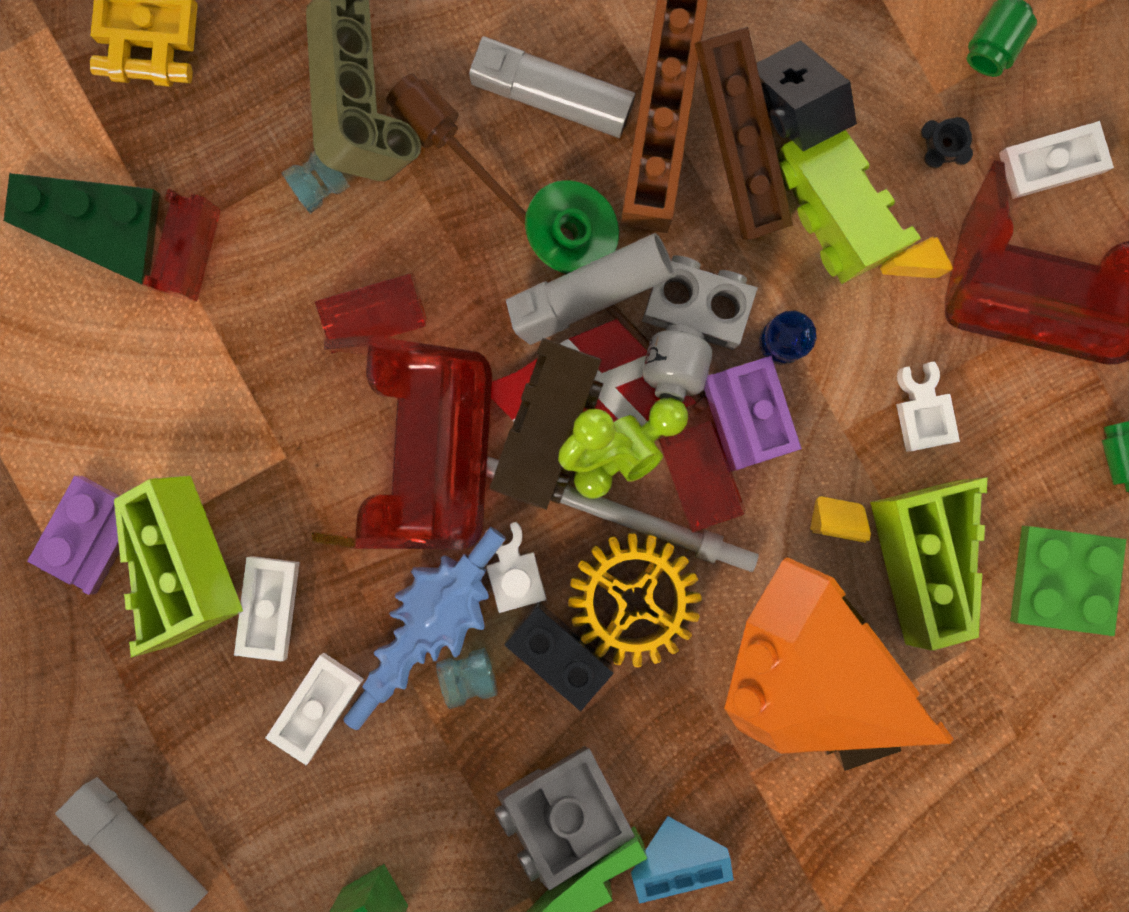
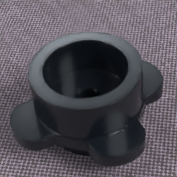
M950 118L940 123L930 120L922 127L921 136L926 140L927 145L924 161L929 167L936 169L942 166L943 163L951 162L965 165L971 160L973 156V150L970 148L972 134L969 123L964 118ZM944 139L950 140L951 145L949 147L943 145Z

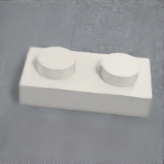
M1100 121L1007 147L999 153L1012 199L1099 175L1114 168Z
M254 556L246 557L241 596L243 612L239 613L234 656L284 661L288 658L300 562Z
M322 653L265 739L307 765L364 679L327 654Z

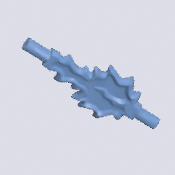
M490 527L469 555L464 553L458 562L444 555L441 557L439 568L413 567L411 571L414 576L412 585L395 593V598L402 601L403 605L389 613L393 618L402 620L405 625L393 631L396 638L392 643L374 651V656L380 660V666L369 672V676L362 686L365 689L344 716L343 720L349 727L359 730L377 705L384 703L393 695L395 688L405 690L409 671L416 662L424 664L427 652L431 654L433 661H437L442 647L448 646L452 655L456 658L460 655L467 630L469 628L484 629V620L479 602L488 599L489 594L481 583V579L486 572L484 567L506 540L499 531Z

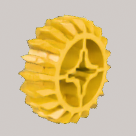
M628 533L626 539L628 548L620 550L618 540L615 536L608 538V544L612 550L611 554L605 556L598 546L591 548L593 556L599 561L594 567L587 561L580 560L578 567L589 576L587 580L571 578L570 586L584 592L583 596L569 597L568 606L573 608L584 607L585 612L572 617V624L574 627L589 623L590 627L583 632L581 640L584 644H587L596 637H599L601 640L595 649L597 656H604L610 646L615 648L613 653L614 664L621 665L624 661L625 651L632 652L633 666L641 667V652L649 650L653 663L657 664L661 662V655L657 650V647L665 644L671 654L678 652L677 645L671 639L675 633L683 639H690L692 636L691 632L682 626L681 622L683 619L698 622L700 615L691 609H686V603H698L702 598L698 592L685 591V587L693 585L698 581L697 575L695 573H687L680 576L678 573L689 563L688 559L685 556H680L672 563L668 561L674 550L673 545L666 543L657 554L654 552L656 546L655 536L648 535L645 539L644 547L637 548L638 540L636 534ZM640 559L650 562L645 571L642 570L635 579L630 581H623L606 572L612 566L626 560ZM663 570L668 575L674 592L673 608L670 614L653 600V591L658 583L657 579ZM597 584L606 589L617 600V607L607 628L599 621L594 611L593 598ZM613 586H617L623 591L631 588L633 592L635 587H643L644 590L641 596L646 601L648 607L655 612L652 613L644 607L640 610H637L635 607L634 611L627 610L625 612L627 602L621 592ZM638 619H647L661 626L654 633L640 638L620 636L623 630H627L629 625Z

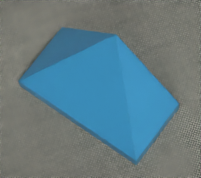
M667 816L646 848L647 859L635 865L631 871L639 904L734 880L728 848Z

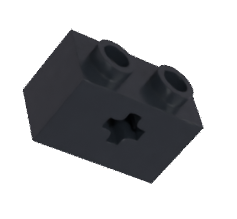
M801 40L757 62L769 119L773 122L776 131L782 138L789 137L803 152L857 124L850 81Z
M541 602L536 603L507 637L504 644L580 712L614 674L612 664L603 656H597L592 646L588 643L584 644L577 633Z

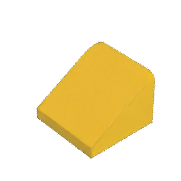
M931 237L891 257L881 264L882 267L880 268L883 275L939 278L953 269L938 237Z
M823 496L816 498L810 530H813L812 533L864 543L870 541L871 532L863 505Z

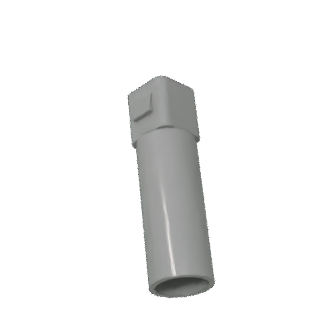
M485 36L480 41L469 72L471 85L511 100L519 101L619 139L626 126L636 93L525 53L523 50Z
M653 233L549 283L544 281L506 299L513 330L525 342L532 345L541 341L542 338H547L569 328V325L674 278L675 272L662 240L656 233Z
M98 777L78 789L55 813L70 829L71 833L74 836L76 835L86 846L89 845L154 912H190L208 893L190 872L127 810L128 807L117 797V794L110 790Z

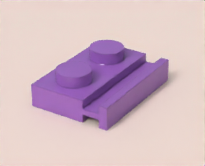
M771 356L708 375L704 391L730 471H736L802 449Z
M74 476L27 562L69 585L74 584L83 589V592L88 595L96 594L119 554L114 499L119 497V495L84 476Z

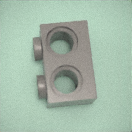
M674 255L671 262L675 277L652 287L642 322L664 329L669 325L689 326L702 332L706 342L734 350L741 343L758 287L746 284L747 277L739 273L720 270L718 275L700 270L701 264L696 260ZM670 282L682 283L688 289L689 301L684 304L671 303L664 295V286ZM717 296L729 298L735 307L734 317L731 319L717 317L711 308L712 299Z

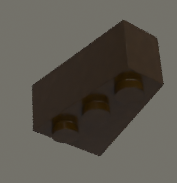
M542 338L537 351L539 354L529 383L525 385L520 408L509 431L489 489L547 511L550 501L560 504L570 477L560 473L562 466L558 461L559 450L564 442L573 434L574 422L580 413L583 412L584 408L595 409L604 383L595 380L602 359Z

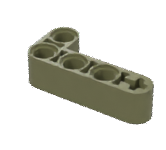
M312 0L307 5L306 22L315 153L323 164L333 170L375 181H388L419 156L421 143L419 136L408 123L377 113L369 0Z

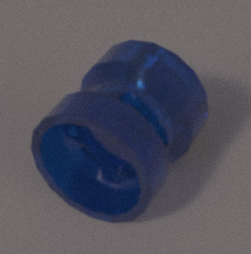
M795 310L785 311L775 316L762 329L759 337L760 349L765 357L771 356L775 364H791L808 355L814 348L817 339L816 328L812 320L804 313Z

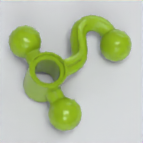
M672 397L662 398L651 407L649 421L643 426L632 415L622 417L613 422L611 416L603 410L589 409L580 413L574 422L573 434L564 442L559 450L558 461L565 470L576 471L574 483L581 495L589 499L602 497L612 487V476L618 471L623 474L627 481L632 482L647 475L661 462L663 454L654 442L662 435L674 436L681 433L687 425V409L679 399Z

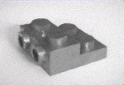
M585 746L543 771L537 769L496 794L502 805L494 809V812L508 837L516 833L525 849L517 854L524 871L531 882L539 877L549 890L635 837L590 748Z

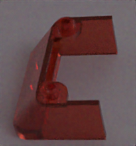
M994 160L962 223L952 265L953 269L950 273L944 299L946 320L950 325L960 330L1101 364L1114 365L1128 361L1129 241L1112 247L1105 254L1099 265L1008 244L1013 235L1014 227L1012 217L1009 214L1010 207L1005 163Z
M370 335L325 339L324 350L367 355L366 377L371 389L380 396L398 398L392 495L374 494L363 501L357 513L356 533L312 532V542L354 549H468L472 547L482 534L484 522L492 391V369L486 357L479 352Z

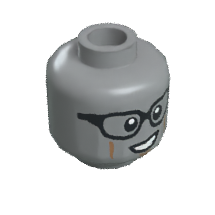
M669 325L665 331L656 333L650 340L643 366V378L646 383L656 389L655 395L658 398L672 397L683 402L685 396L697 395L704 390L712 360V348L704 340V335L699 330L684 325Z

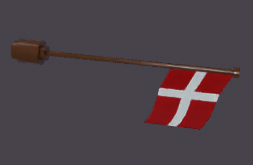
M413 73L403 77L391 89L386 98V102L392 107L391 114L396 119L408 123L414 129L424 148H429L432 145L441 148L447 143L525 225L526 212L454 138L458 130L455 124L459 115L458 112L426 79L419 80ZM615 305L605 308V310L615 320L568 338L560 344L602 359L595 380L604 384L595 409L608 413L613 422L622 417L632 415L643 426L649 421L651 407L656 401L660 400L655 395L656 389L646 383L643 378V366L650 342ZM537 359L515 373L479 385L513 422L522 402L521 397L525 385L530 381ZM699 393L697 395L685 396L682 402L685 407L693 405L692 408L698 414L709 406L706 394L703 397Z

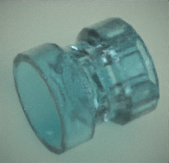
M315 150L310 153L307 162L301 166L293 164L282 172L283 177L310 214L323 205L324 198L331 193L339 195L351 187L340 171L333 170L320 161ZM313 170L317 172L325 185H320L312 173Z
M485 648L471 651L467 658L461 660L450 657L437 661L438 680L445 703L449 709L463 706L469 698L477 696L484 700L498 695L493 668Z

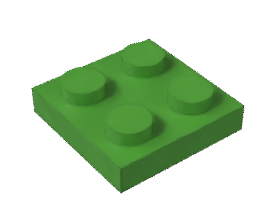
M1022 526L1010 621L1019 624L1115 636L1127 539Z

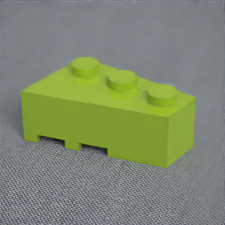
M846 130L804 152L793 141L784 144L777 156L784 187L787 191L792 189L800 204L797 211L803 227L810 234L814 232L823 249L820 251V257L825 269L831 276L837 275L841 284L883 264L921 239L913 226L903 230L888 209L895 204V200L889 191L885 189L879 193L876 192L865 173V170L869 169L870 164Z
M191 476L149 479L114 499L120 562H128L131 593L124 594L126 610H133L136 640L129 642L131 658L172 647L243 612Z
M988 477L955 480L870 502L905 645L934 651L979 638L982 573H977L979 541H984L985 525H980L981 497L983 493H987Z

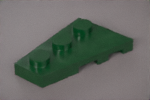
M9 173L3 221L149 288L160 193L150 188Z

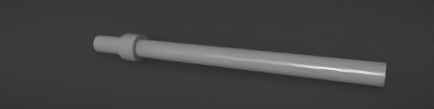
M484 455L478 473L493 478L499 460ZM566 485L560 503L692 550L696 552L695 557L713 564L716 560L753 572L758 561L759 554L724 542V536L708 530L699 533L602 497L589 499L581 495L575 487Z

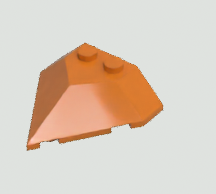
M787 557L782 560L746 621L724 708L738 731L780 754L951 744L954 740L952 735L941 721L935 723L918 701L919 691L869 624L866 622L862 625L842 599L846 594L836 580Z

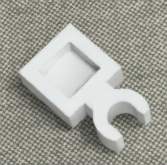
M935 362L923 364L925 379L921 384L916 383L912 379L910 366L898 369L897 372L898 384L902 390L909 394L910 398L909 402L896 404L906 452L960 442L951 395L936 396L935 387L940 379V371Z
M517 522L510 523L513 533L512 541L509 544H502L496 551L499 561L486 566L499 613L547 599L534 552L520 555L518 547L522 542L523 533Z

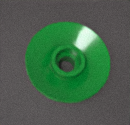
M571 180L550 183L536 193L527 208L525 230L530 246L546 265L558 272L568 274L616 251L619 241V225L616 214L607 199L587 184ZM560 228H566L571 231L573 240L566 238Z

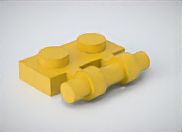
M94 0L90 36L97 43L109 44L108 56L93 55L91 57V73L97 76H108L111 81L129 83L131 79L152 80L156 86L171 87L174 82L190 84L193 77L191 64L174 62L173 58L174 50H194L197 2L195 0ZM131 46L153 48L152 59H132L130 57Z

